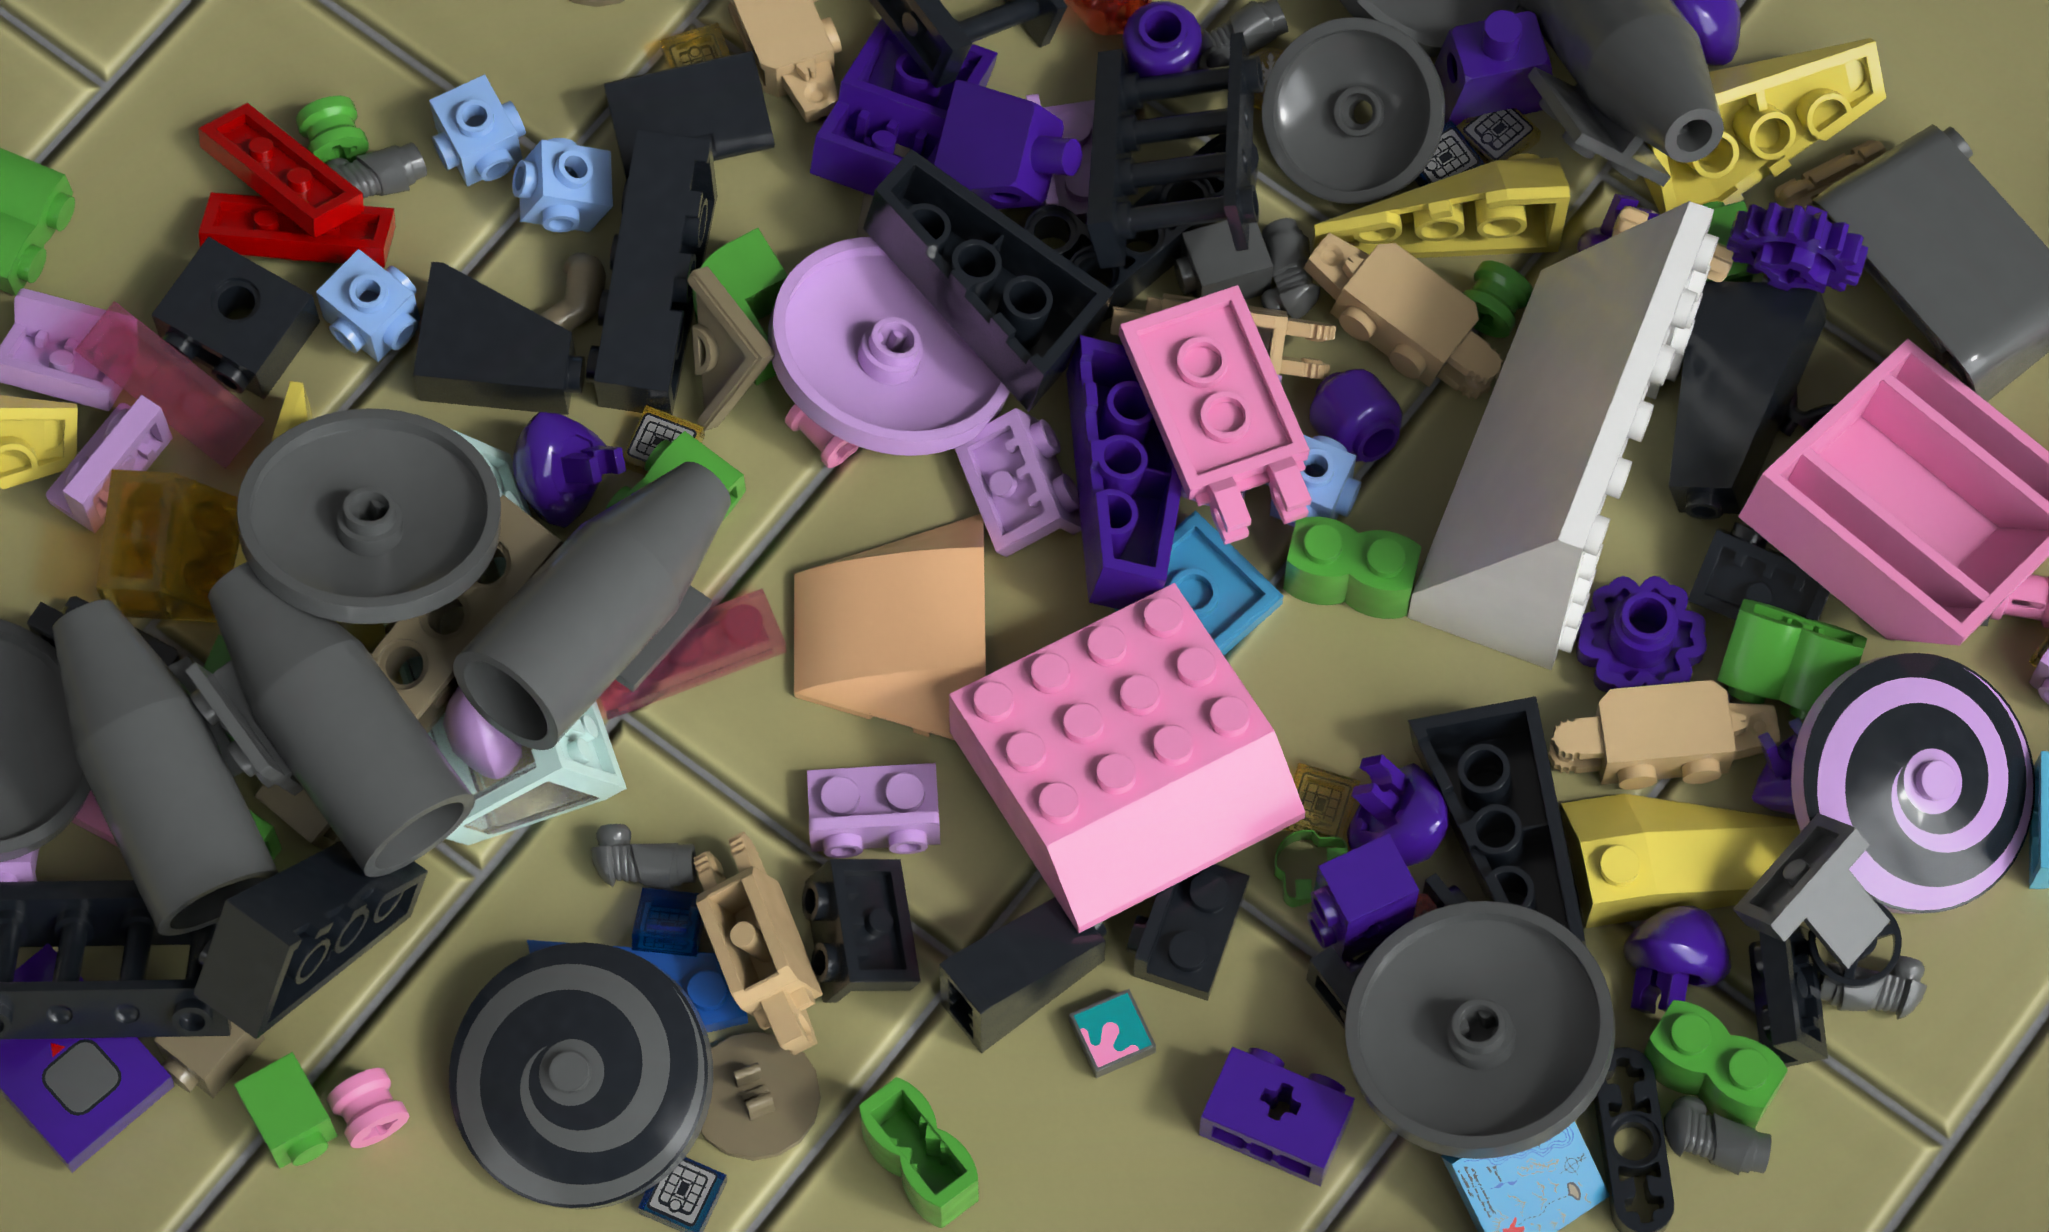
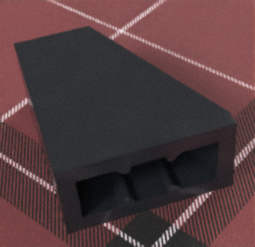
M431 262L413 372L419 400L568 415L571 394L582 393L585 379V357L576 356L572 332L445 263Z
M1056 897L940 963L941 1005L982 1054L1104 962L1106 940L1103 937L1107 934V930L1103 922H1100L1078 933Z

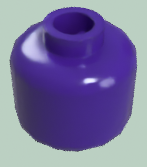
M1155 1L1139 7L1128 18L1123 31L1122 50L1129 73L1138 72L1141 78L1198 70L1202 52V32L1194 14L1184 6L1170 1Z
M1364 369L1336 372L1327 376L1318 385L1309 412V420L1317 434L1332 438L1341 443L1348 453L1356 455L1355 462H1373L1389 453L1399 439L1403 416L1397 400L1373 373Z

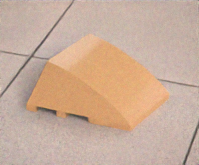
M981 514L795 573L794 697L866 719L878 717L913 728V733L930 737L932 733L955 740L950 733L949 694L986 676L984 521Z

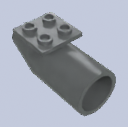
M1519 0L1524 11L1536 14L1542 36L1577 83L1573 86L1535 66L1528 74V78L1542 96L1539 101L1540 107L1550 117L1562 124L1566 130L1562 135L1564 141L1577 153L1588 159H1592L1595 154L1606 158L1615 170L1628 179L1636 181L1639 176H1643L1664 187L1671 177L1646 142L1673 160L1683 163L1700 160L1717 147L1723 135L1724 125L1701 41L1697 32L1672 0Z
M684 462L582 523L456 656L453 669L457 683L476 711L495 729L511 740L528 748L548 750L560 741L614 680L634 692L711 607L712 600L692 587L691 583L731 505L729 492L722 481L706 467L695 462Z
M247 562L237 566L218 580L211 588L208 600L231 660L213 674L196 662L185 671L198 688L190 694L196 707L213 726L219 723L227 734L234 738V741L226 747L240 768L249 777L256 775L267 788H271L276 784L294 796L304 789L353 859L368 877L384 876L407 866L435 848L453 833L471 812L475 804V798L362 642L336 621L306 613L277 597L256 577Z
M97 600L77 607L63 615L52 627L76 759L158 933L165 936L179 935L212 925L219 921L227 899L279 873L235 782L234 777L244 771L236 763L226 747L232 742L230 736L219 723L213 726L192 701L190 694L198 688L185 671L194 664L190 656L167 666L111 600Z

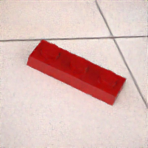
M245 103L198 128L200 148L312 237L316 238L364 212L363 193L249 103Z
M211 192L198 232L199 245L201 247L205 240L210 237L240 255L344 264L360 249L382 268H385L396 228L395 209L364 206L363 213L314 238L263 197Z

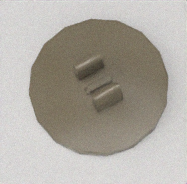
M758 1031L730 1036L712 1047V1098L701 1130L706 1141L727 1156L751 1161L778 1157L798 1145L814 1125L821 1099L816 1070L805 1053L802 1051L793 1055L790 1050H784L780 1047L775 1035Z

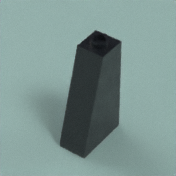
M1706 281L1702 291L1703 296L1694 318L1695 324L1684 353L1669 488L1679 512L1704 520L1717 519L1723 514L1741 513L1826 323L1827 310L1821 291L1817 292L1809 288H1791L1785 291L1767 284L1768 282Z

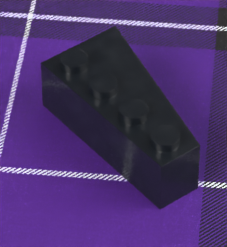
M641 129L636 130L629 177L625 182L622 196L619 234L616 233L614 235L610 253V270H612L610 289H604L600 298L598 326L603 327L600 346H591L586 367V382L594 383L598 407L645 414L651 413L665 417L673 416L694 313L693 288L688 283V277L693 270L699 269L704 263L718 196L712 145L709 139Z
M1536 696L1408 720L1413 748L1424 771L1429 774L1438 786L1448 808L1449 823L1487 901L1509 903L1535 910L1563 925L1586 946Z

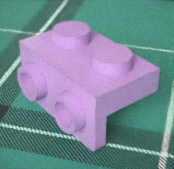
M20 289L14 298L15 323L0 345V382L81 405L110 411L137 367V320L131 316L33 290Z

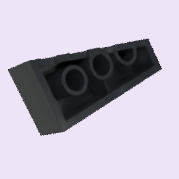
M912 149L875 189L863 229L1023 407L1030 412L1069 366L1080 335L1093 338L1099 331L1114 292Z
M339 841L225 901L214 936L207 942L200 953L198 963L202 966V970L193 994L253 1038H259L410 918L428 871L414 861L387 875L368 877L343 843Z

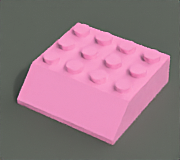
M1907 339L1762 473L1738 517L1886 639L1960 646L2049 557V451L1911 340Z
M1175 583L949 694L951 735L1078 933L1305 818L1304 807L1274 729Z

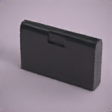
M753 51L604 83L606 99L626 180L629 177L637 129L709 139L712 145L713 161L775 148Z

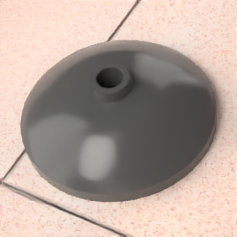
M1358 17L1341 18L1321 23L1296 38L1283 51L1272 68L1266 83L1262 103V121L1266 141L1271 154L1282 171L1295 184L1308 193L1324 200L1346 204H1362L1381 200L1399 192L1413 182L1423 172L1436 152L1445 120V99L1441 80L1433 62L1424 49L1413 38L1394 26ZM1362 101H1367L1371 105L1373 112L1371 119L1365 124H1360L1354 114L1356 106Z

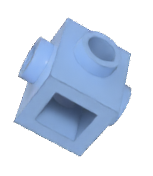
M485 74L429 100L435 128L438 132L437 135L432 136L434 147L447 170L454 167L458 168L467 187L481 180L493 181L501 178L515 164L523 160L518 138L525 135L526 130L520 115L511 101L501 104Z
M566 138L541 139L528 156L518 162L514 171L512 189L514 196L520 198V222L539 224L551 232L562 233L573 230L590 232L613 207L611 151L579 146L574 141Z
M360 249L316 291L323 318L331 324L329 329L333 336L349 351L357 353L362 349L377 362L391 349L399 350L405 346L415 334L418 321L420 320L414 295L417 290L410 279L394 266H389L386 270L383 269Z
M1304 435L1310 451L1308 460L1303 461L1306 469L1301 471V475L1312 499L1311 504L1306 506L1309 511L1307 517H1326L1337 520L1339 514L1348 517L1361 487V482L1353 479L1356 455L1348 453L1341 443L1326 436H1314L1311 438ZM1271 499L1270 516L1281 520ZM1296 521L1287 524L1292 527H1295Z

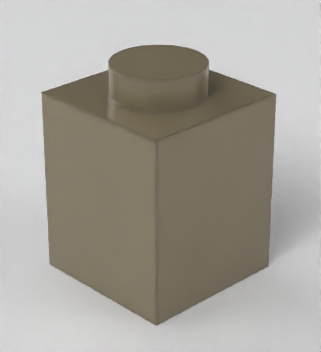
M231 1022L230 1036L156 1037L154 1042L165 1060L162 1066L172 1076L173 1082L189 1093L197 1085L214 1098L265 1040L264 1035L262 1034L259 1038L255 1039Z

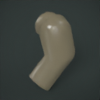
M575 253L566 260L563 272L567 274L565 298L540 314L568 331H572L598 314L600 298L605 289L606 273L603 264L597 257L586 253Z

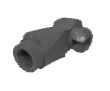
M1269 0L1264 3L1261 1L1258 3L1250 1L1230 16V20L1227 23L1221 24V27L1218 26L1209 33L1203 28L1201 30L1202 52L1199 66L1201 69L1229 66L1231 33L1243 32L1249 56L1272 42L1278 36L1287 33L1288 25L1278 1Z
M412 142L401 147L393 145L375 152L356 156L357 160H354L352 163L344 158H335L326 163L363 193V198L410 191L409 186L415 184L416 180L427 176V168L423 157Z
M1282 218L1269 223L1262 230V237L1273 264L1272 276L1277 287L1264 291L1261 296V303L1263 308L1287 311V315L1300 319L1316 304L1321 288L1317 284H1313L1312 277L1303 269L1310 257L1309 238L1303 234L1302 230H1299L1296 220Z
M625 824L602 825L596 832L598 846L591 848L592 861L599 876L612 887H614L616 880H624L625 882H639L645 886L672 890L674 886H681L682 883H695L697 880V870L693 859L696 857L694 844H630L631 831Z
M1900 955L1895 967L1884 979L1864 988L1839 986L1826 979L1820 973L1821 1000L1828 1001L1830 1005L1836 1006L1839 1011L1867 1012L1868 1010L1875 1009L1876 1011L1894 1012L1898 1020L1912 1013L1922 1001L1927 989V985L1920 982L1925 968L1920 960ZM1827 960L1824 962L1830 970L1843 977L1845 967ZM1857 966L1854 979L1870 978L1878 974L1879 971Z
M1682 1096L1672 1103L1671 1110L1664 1117V1135L1670 1148L1676 1155L1680 1157L1684 1151L1692 1152L1694 1155H1699L1703 1158L1707 1157L1711 1164L1736 1175H1739L1740 1172L1749 1173L1753 1171L1764 1173L1766 1171L1771 1151V1134L1757 1132L1755 1128L1727 1119L1716 1113L1706 1115V1105L1695 1096Z

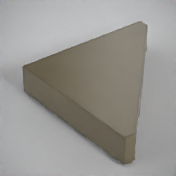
M708 266L693 270L688 277L689 285L696 292L698 324L692 326L695 375L702 376L704 411L697 419V423L703 431L716 428L721 424L775 356L774 350Z

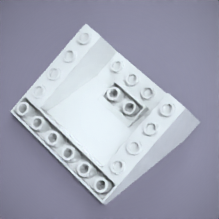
M1688 201L1541 270L1413 590L1408 618L1549 670L1552 669L1559 650L1571 653L1584 618L1582 616L1597 571L1595 568L1604 545L1602 543L1610 523V518L1600 515L1607 495L1619 499L1625 486L1632 461L1622 458L1629 438L1638 442L1642 441L1654 409V404L1644 401L1645 396L1656 399L1665 379L1675 382L1684 360L1685 349L1695 324L1694 318L1703 296L1702 291L1711 268L1710 263L1719 237L1708 234L1714 209Z

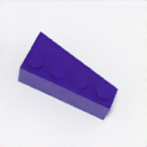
M1080 335L1068 366L1066 377L1089 603L1120 610L1163 589L1166 583L1182 483L1124 346Z

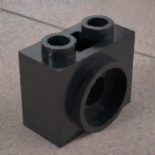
M210 237L205 240L151 314L160 337L159 344L169 355L185 364H190L194 359L210 368L213 377L229 390L242 394L246 389L262 399L267 397L320 323L311 294ZM239 307L253 309L247 317L232 320L227 318L228 314Z

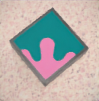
M1130 989L1069 1014V1022L1096 1078L1156 1053V1044Z

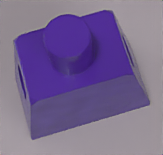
M1498 10L1491 13L1486 20L1459 25L1449 30L1434 64L1444 91V130L1451 127L1455 129L1463 128L1478 115L1512 108L1520 115L1543 111L1539 105L1542 96L1528 78V74L1534 66L1551 75L1553 73L1549 55L1534 12L1525 11L1515 14L1508 10Z
M955 80L934 165L996 209L1040 206L1047 199L1053 174L1073 176L1078 172L1082 161V148L1077 139L1062 137L1064 131L1063 121L1039 104L967 81Z

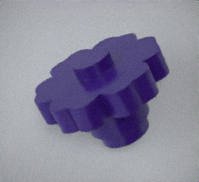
M1621 576L1614 579L1609 585L1602 586L1594 591L1590 603V612L1583 614L1582 617L1584 618L1577 633L1576 657L1581 664L1596 668L1593 681L1599 690L1607 693L1610 689L1690 682L1692 666L1699 664L1703 660L1707 648L1704 635L1706 622L1699 613L1686 610L1688 595L1683 588L1670 585L1666 580L1658 576L1649 577L1639 587L1631 578Z

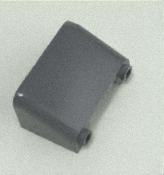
M1932 124L1829 186L1812 200V206L1828 212L1827 220L1831 223H1847L1849 225L1847 233L1860 234L1864 237L1862 245L1868 247L1864 269L1935 348V356L1943 365L1947 363L1965 385L1988 402L2049 353V248L1970 162L1969 158L1973 156V152L1963 137L1951 126L1942 131Z

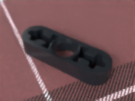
M1627 1047L1615 1048L1604 1083L1594 1098L1606 1184L1610 1194L1608 1198L1612 1221L1619 1232H1664L1674 1212V1197L1654 1069L1649 1059L1640 1051ZM1616 1067H1625L1628 1077H1639L1640 1081L1634 1083L1630 1094L1632 1111H1626L1611 1117L1609 1111L1619 1113L1623 1103L1619 1085L1608 1084L1606 1080L1612 1079ZM1644 1107L1646 1108L1647 1113L1636 1110ZM1625 1128L1640 1129L1646 1133L1651 1141V1153L1641 1160H1628L1616 1150L1614 1144L1615 1135ZM1651 1171H1655L1656 1177L1647 1175L1643 1187L1647 1203L1652 1205L1658 1204L1660 1209L1653 1212L1649 1223H1642L1637 1212H1627L1625 1207L1631 1206L1635 1197L1634 1177L1643 1176ZM1619 1175L1631 1178H1628L1624 1181H1620Z

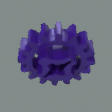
M1770 202L1768 210L1755 204L1749 205L1747 212L1739 210L1733 222L1726 246L1727 250L1734 252L1732 256L1734 262L1748 263L1746 271L1750 274H1766L1768 276L1767 284L1785 291L1791 288H1809L1817 292L1821 291V293H1825L1826 286L1839 292L1845 291L1847 284L1856 286L1862 275L1868 253V247L1862 245L1864 237L1860 234L1847 233L1849 225L1845 222H1829L1827 220L1828 212L1810 205H1806L1804 208L1800 205H1794L1793 208H1785L1776 202Z

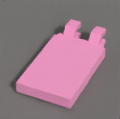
M1236 285L1120 324L1119 337L1188 500L1195 498L1198 507L1209 503L1212 519L1224 545L1248 537L1249 530L1247 526L1251 525L1252 519L1241 492L1269 483L1271 498L1283 524L1307 517L1309 511L1306 506L1311 504L1312 499L1301 471L1306 469L1303 461L1308 460L1310 449L1239 286Z

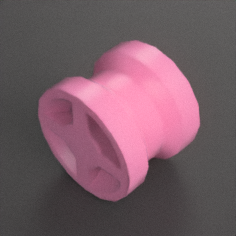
M384 1068L368 1069L346 1079L336 1086L326 1099L333 1114L342 1116L347 1126L344 1134L352 1148L367 1147L389 1137L399 1130L410 1117L403 1102L393 1100L389 1092L391 1081Z

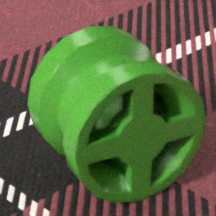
M340 95L318 99L307 104L295 117L299 134L309 140L310 144L307 149L325 164L335 158H344L352 163L354 160H357L356 156L366 154L369 149L365 132L355 125V121L358 118L354 102L349 97Z
M1493 260L1483 261L1474 272V286L1472 289L1465 290L1462 293L1476 303L1479 320L1474 328L1492 337L1505 338L1515 326L1516 319L1514 314L1518 309H1523L1527 306L1533 288L1526 278L1513 268Z

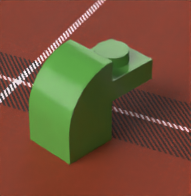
M756 228L718 248L705 260L700 268L709 267L768 343V336L758 320L771 314L780 288L788 275L759 228ZM693 290L696 324H698L696 292ZM772 361L754 381L756 386L777 375Z

